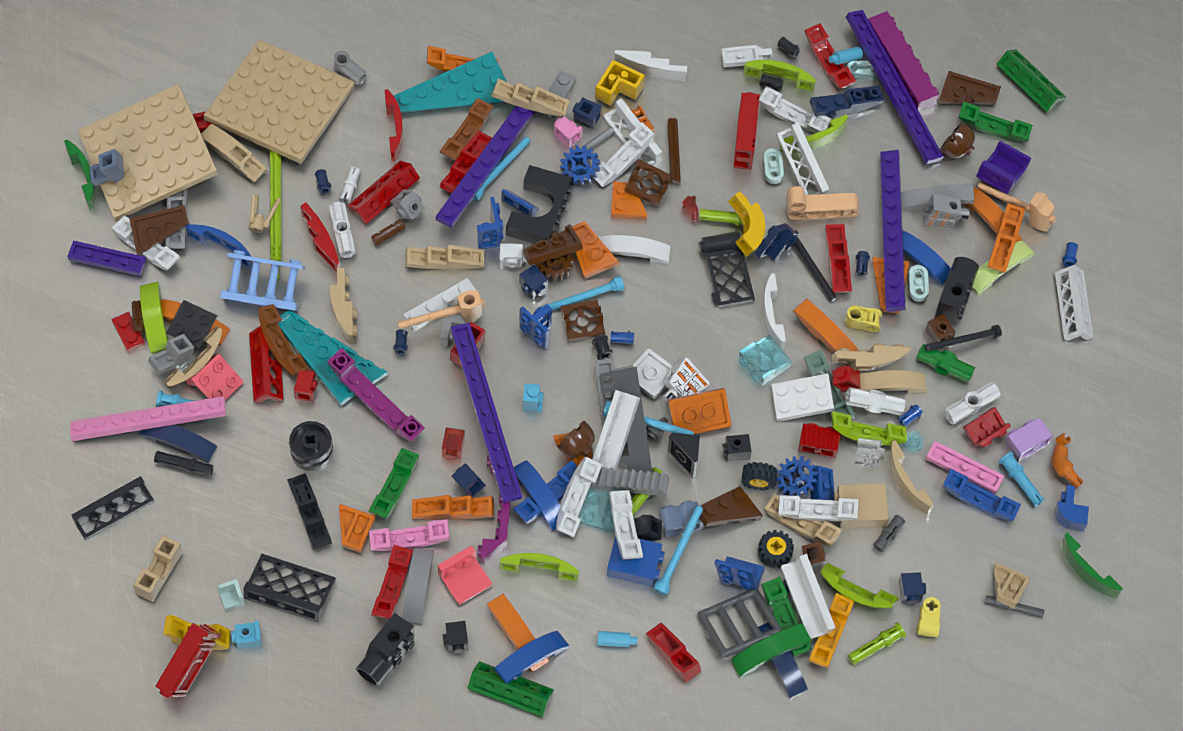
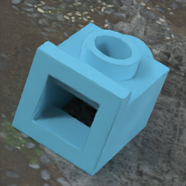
M524 384L523 411L542 412L544 393L540 392V385Z
M259 620L254 623L235 625V630L231 631L232 642L237 644L238 649L262 646Z

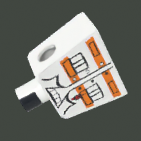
M687 357L679 358L663 381V384L668 388L663 399L668 403L669 399L699 393L709 386L710 382Z

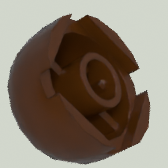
M961 122L953 130L951 136L947 137L940 150L950 158H961L965 154L969 156L975 149L972 146L975 141L973 130L967 124Z
M585 420L556 446L565 456L578 458L583 455L586 457L593 451L591 446L595 442V435Z

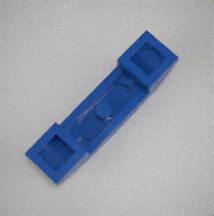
M197 224L186 226L187 236L203 245L209 239L232 252L234 250L243 251L245 256L251 257L242 243L222 230ZM242 259L241 264L252 269L253 261Z
M903 230L904 253L919 265L924 266L928 271V276L942 286L947 280L951 269L950 266L928 245Z
M572 460L557 472L556 477L547 483L558 502L563 498L566 488L578 467ZM529 497L514 508V511L526 524L541 516V509Z
M525 460L514 467L518 483L524 487L533 502L541 509L542 518L551 531L556 530L560 504L541 475Z
M950 469L942 485L947 491L984 513L1007 521H1014L1021 506L1020 503L1006 496L1000 498L967 481L968 477Z
M558 631L550 632L526 644L504 659L494 669L502 680L508 684L522 676L525 670L551 655L554 657L569 648L570 645Z

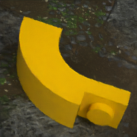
M739 191L728 203L742 220L743 234L735 243L747 257L760 245L764 238L765 218L759 204L756 202L751 205L748 198Z
M172 614L166 615L163 635L171 638V643L180 645L192 623ZM219 624L208 625L222 634L219 639H215L214 642L216 644L211 646L212 650L229 649L231 630Z

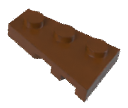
M949 71L938 104H962L964 101L977 105H995L1001 86Z
M185 205L129 218L137 255H141L189 225Z
M571 224L565 226L564 231L552 233L551 238L548 240H540L523 249V255L530 266L549 259H556L562 255L575 253L582 250L583 246Z
M741 486L700 505L703 511L699 519L705 526L722 525L730 521L745 522L747 519L761 520L763 514Z

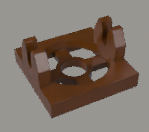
M638 158L624 191L657 207L669 187L671 175ZM640 171H649L647 176H638ZM654 174L660 179L661 187L654 183L652 179ZM645 179L649 180L652 186L647 188L643 185L642 181ZM635 181L640 184L641 190H639ZM650 190L658 192L656 194H646Z
M598 300L560 306L568 342L605 335L603 313H601V305L599 306ZM583 309L592 311L596 316L588 317L584 315ZM577 310L578 316L575 320L570 321V314ZM580 318H585L588 324L580 326L577 321ZM597 323L595 328L588 332L587 328L590 324ZM576 326L582 330V333L574 331L571 327Z

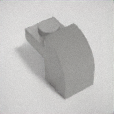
M182 334L168 340L166 349L150 356L148 362L158 375L170 370L174 371L176 368L181 369L191 359L194 346Z

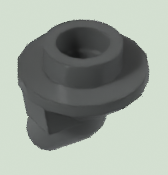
M662 417L659 420L668 423V420L665 417ZM649 425L646 426L647 435L653 440L662 438L664 431Z

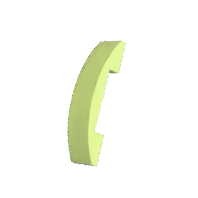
M1023 240L1015 243L1006 272L1018 263L1021 265L1034 255V252ZM989 260L979 268L972 287L978 295L1004 274L988 268Z

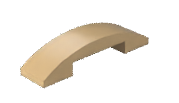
M215 326L203 339L208 346L183 372L176 368L163 382L167 386H173L189 379L200 371L214 354L221 338L222 329Z
M887 370L860 374L861 390H907V394L927 392L925 374Z
M896 440L892 441L889 454L890 466L897 485L912 504L927 514L931 513L934 504L925 489L919 491L915 489L902 466L905 455Z
M776 494L772 496L764 508L765 512L787 528L815 542L821 541L822 544L832 546L842 532V529L827 521L822 523L820 521L780 516L778 514L780 496Z

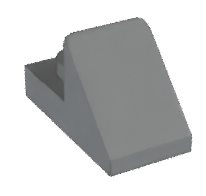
M459 314L444 318L440 336L441 346L448 347L449 341H453L452 326L465 324V321Z

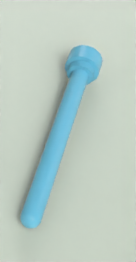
M529 137L523 138L496 166L473 198L474 201H478L483 196L484 189L530 143Z
M621 276L612 278L608 284L548 305L553 311L559 309L560 306L570 305L611 290L619 292L625 290Z
M611 401L606 402L603 416H607ZM644 416L645 425L671 433L694 435V432Z
M701 506L695 507L662 579L660 578L659 581L655 582L654 590L665 595L668 594L670 590L669 581L703 511Z

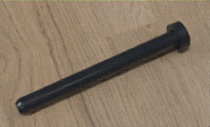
M794 230L797 233V240L794 243L795 247L828 299L834 301L836 295L798 238L800 236L799 232Z
M993 325L991 329L929 343L924 348L929 352L992 336L1000 338L1002 330L999 325Z

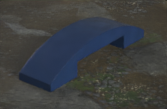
M177 425L144 429L138 433L139 436L153 442L158 440L191 453V457L206 463H210L217 449V445Z
M769 622L758 627L761 633L772 630ZM790 651L771 660L781 678V684L790 699L808 691L801 671Z

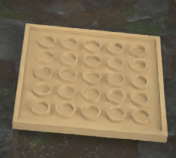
M259 39L206 111L204 120L301 164L354 89L355 82Z
M179 84L78 130L92 166L99 163V154L113 149L123 156L124 178L117 183L110 180L100 184L116 221L120 220L124 215H131L218 174Z

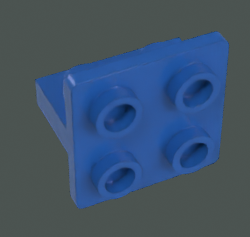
M546 304L542 308L536 309L532 315L522 306L519 312L520 329L525 334L528 333L533 337V341L538 346L547 349L549 347L548 329L552 326V308Z

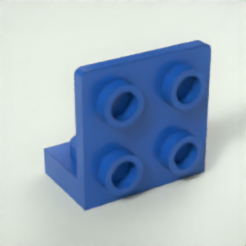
M490 197L492 223L486 222L477 225L478 249L500 247L501 239H504L503 221L499 215L500 206L499 203H495L494 197Z
M729 556L726 557L725 561L716 559L714 562L719 579L723 583L729 585L733 583L746 590H757L765 571L764 566Z

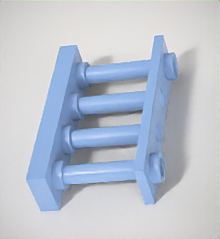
M234 250L233 254L228 253L227 257L234 258L230 287L227 288V291L221 290L220 298L265 306L274 304L277 308L298 311L299 303H294L293 295L298 269L305 270V266L301 265V261L290 259L289 263L250 257L245 256V252ZM242 259L253 261L249 288L246 294L238 293L239 289H237ZM261 262L272 264L267 294L264 297H258L256 292ZM279 266L290 267L286 296L283 297V301L276 300L274 295Z

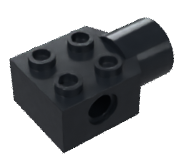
M956 257L954 259L934 318L944 314L950 324L956 326L958 319L962 320L979 270V265L974 260L967 257Z
M394 613L370 642L365 657L356 667L358 674L370 684L378 686L394 666L398 667L403 660L402 656L406 651L410 652L415 646L414 626Z

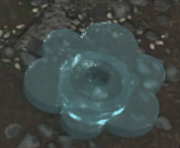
M912 431L911 434L907 433V442L902 444L912 452L915 449L920 451L924 447L923 442L925 439L923 436H920L918 431Z

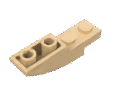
M212 123L201 134L204 142L226 162L229 161L253 183L267 171V168L253 157V153Z
M337 268V285H330L332 310L341 333L349 344H354V337H357V325H353V320H357V308H353V301H349V291H346V286H349V275L345 274V268Z
M876 343L868 351L865 349L849 351L847 348H841L832 355V363L850 364L851 368L859 371L879 369L904 357L910 352V347H904L902 344L886 346L884 343Z

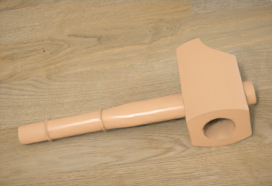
M982 182L977 186V189L986 192V194L988 193L1004 202L1026 209L1025 212L1030 213L1029 223L1037 230L1048 231L1056 221V216H1054L1055 206L1044 193H1036L1030 204Z
M466 291L457 296L456 306L398 321L399 329L455 314H459L465 323H474L482 316V307L485 306L483 298H480L478 291Z

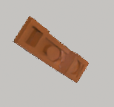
M477 98L469 109L468 116L454 136L446 141L440 153L456 161L460 157L461 150L478 131L482 130L493 110V106Z
M274 304L260 307L258 315L263 335L279 363L292 375H297L299 370H309L301 354H294L278 325L282 319Z

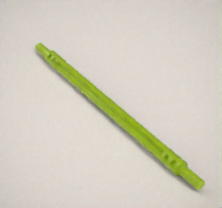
M270 150L271 211L277 198L281 199V155ZM281 200L270 220V260L280 262ZM280 266L278 270L277 280L280 279Z

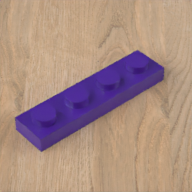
M74 240L67 256L70 261L140 277L147 261L144 256Z

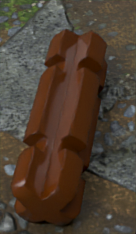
M402 219L395 221L394 225L390 224L380 230L379 234L375 233L372 235V242L375 245L381 244L382 240L386 241L397 234V231L404 230L406 228L405 223Z
M134 300L131 303L133 330L135 332L143 331L144 323L140 300Z

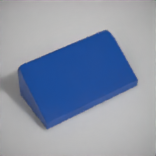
M502 189L501 200L523 214L534 217L539 210V207L512 191Z
M815 466V472L819 476L815 478L818 484L812 485L815 490H810L811 499L834 501L833 469Z

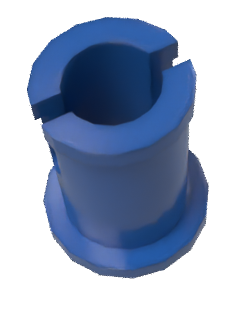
M1074 242L1067 243L1065 256L1062 258L1063 264L1067 267L1077 263L1078 245Z
M630 330L628 332L611 331L610 342L626 343L630 346V344H634V332Z
M911 405L910 409L897 419L902 426L907 427L916 418H921L923 411L918 405Z

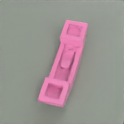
M447 519L428 522L426 526L389 531V528L369 531L371 551H392L394 545L408 549L421 548L450 539Z

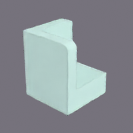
M237 579L218 585L225 611L245 605Z

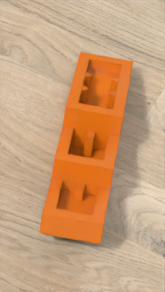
M1007 204L988 262V268L1002 273L1006 272L1026 209Z
M805 299L793 310L815 339H820L831 353L841 348H847L849 351L859 350L844 332L808 299Z
M450 495L412 499V519L462 520L494 517V498L492 496L472 498L469 495L452 498Z
M504 593L486 604L516 651L535 640V637ZM546 658L530 667V671L533 672L549 662V659Z

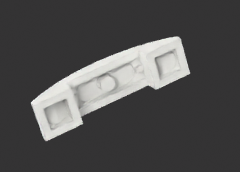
M766 86L759 99V103L770 113L791 125L799 122L801 128L808 132L818 133L827 129L831 118L825 115L815 117L814 114L782 99L783 94Z
M641 122L629 134L631 138L606 163L602 162L599 165L600 172L595 171L597 178L594 179L602 187L623 174L641 156L652 141L655 134L644 123Z
M124 215L112 227V230L136 252L130 220ZM160 244L141 254V256L146 257V260L164 270H168L180 258L178 254L167 246L163 247Z
M626 235L598 237L612 254L650 258V262L669 264L671 246L662 242Z
M771 274L764 294L763 315L770 337L778 348L783 350L786 338L783 324H775L771 299H776L777 284L775 274Z
M584 457L564 493L558 513L556 530L571 537L575 536L581 520L578 518L591 482H596L602 464L588 457Z
M630 491L610 492L614 531L623 560L643 558L640 539L637 538L632 514L633 506Z
M780 495L778 514L784 517L811 521L858 519L859 499L839 498V501L800 499V496Z

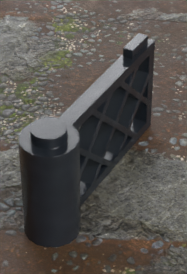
M739 231L702 237L701 242H698L700 253H703L706 257L714 290L711 293L713 305L717 304L718 308L755 301L744 253L735 243L741 237ZM739 254L740 261L737 265L728 260L731 255ZM719 258L723 263L717 268L712 264L711 259ZM725 263L735 268L731 275L721 270ZM737 270L745 276L742 282L733 277ZM719 273L728 278L724 285L716 281ZM730 280L739 285L735 292L726 288ZM741 287L749 292V297H741L737 294ZM723 290L732 295L727 301H721L720 294Z

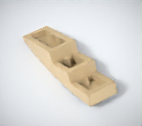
M499 78L491 95L515 106L562 117L565 116L570 102L538 86L532 89L518 82L514 86Z
M448 245L446 248L427 246L426 249L407 247L405 250V267L440 270L484 268V250Z

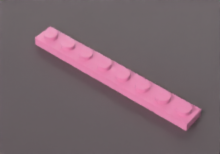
M224 396L70 421V437L72 441L223 417L226 416V401Z

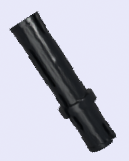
M158 450L154 456V463L183 469L191 474L197 473L211 477L214 465L199 462L194 458L191 460Z

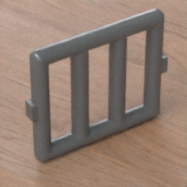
M758 589L746 591L701 610L697 614L706 630V637L709 641L712 640L722 658H727L741 652L759 641L782 631L773 615V608L771 605H767ZM754 597L772 630L761 633L743 601ZM736 605L754 637L744 641L725 609ZM718 612L737 645L726 649L709 621L708 616Z

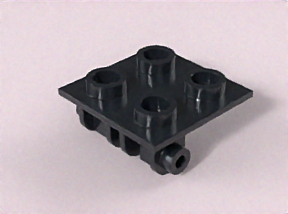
M183 300L166 334L173 337L184 334L194 347L200 349L201 346L207 344L203 339L208 335L218 315Z

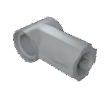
M338 51L335 53L333 66L335 72L345 75L348 79L355 82L356 85L361 84L368 73L351 60L347 52Z

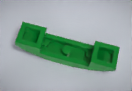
M963 101L958 118L965 124L991 136L1012 141L1028 142L1032 124L1017 119L1013 123L981 112V107Z
M68 139L64 140L72 165L80 163L87 184L81 187L89 210L94 208L96 190L95 185L91 183L90 165L84 154L75 144Z
M401 448L393 463L392 471L369 509L370 513L384 519L390 516L413 474L419 454Z
M1067 532L1061 543L1065 556L1075 572L1097 591L1110 597L1118 598L1123 588L1110 575L1103 579L1078 554L1081 545Z
M777 577L762 583L766 601L773 608V615L782 630L798 625V620L787 598L788 593L781 578ZM808 643L796 650L792 649L790 652L795 657L812 650V647Z
M802 623L759 641L731 660L741 678L758 669V666L792 649L796 650L812 642Z

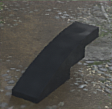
M306 473L287 479L313 550L332 544Z

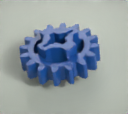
M576 145V150L570 147L569 154L564 152L565 159L560 160L561 164H563L560 166V169L563 171V175L572 177L575 185L579 181H581L582 185H585L586 180L590 183L592 182L591 177L597 178L595 171L600 172L598 165L601 163L597 159L598 154L593 153L592 148L587 150L586 145H584L580 149Z
M793 456L792 461L786 458L785 465L779 464L782 470H777V475L780 476L777 477V483H780L778 485L779 489H783L784 495L789 493L790 496H795L797 494L801 498L804 493L808 496L809 489L811 491L815 490L812 485L818 484L815 478L819 475L815 472V465H811L812 462L809 459L805 461L803 456L799 460ZM804 467L808 469L809 475L804 473ZM785 479L790 481V487L785 484Z

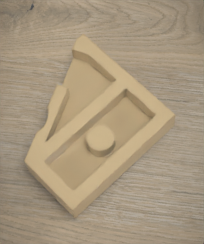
M996 562L993 569L996 601L1015 609L1031 578Z

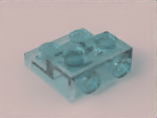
M770 335L757 343L754 341L739 352L740 364L743 367H747L752 378L761 385H764L791 367L793 363Z

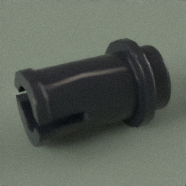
M784 36L778 41L777 46L787 52L789 57L795 58L799 55L801 51L799 45H794Z
M762 74L760 79L761 86L774 88L775 91L781 90L784 80L781 77L775 78Z

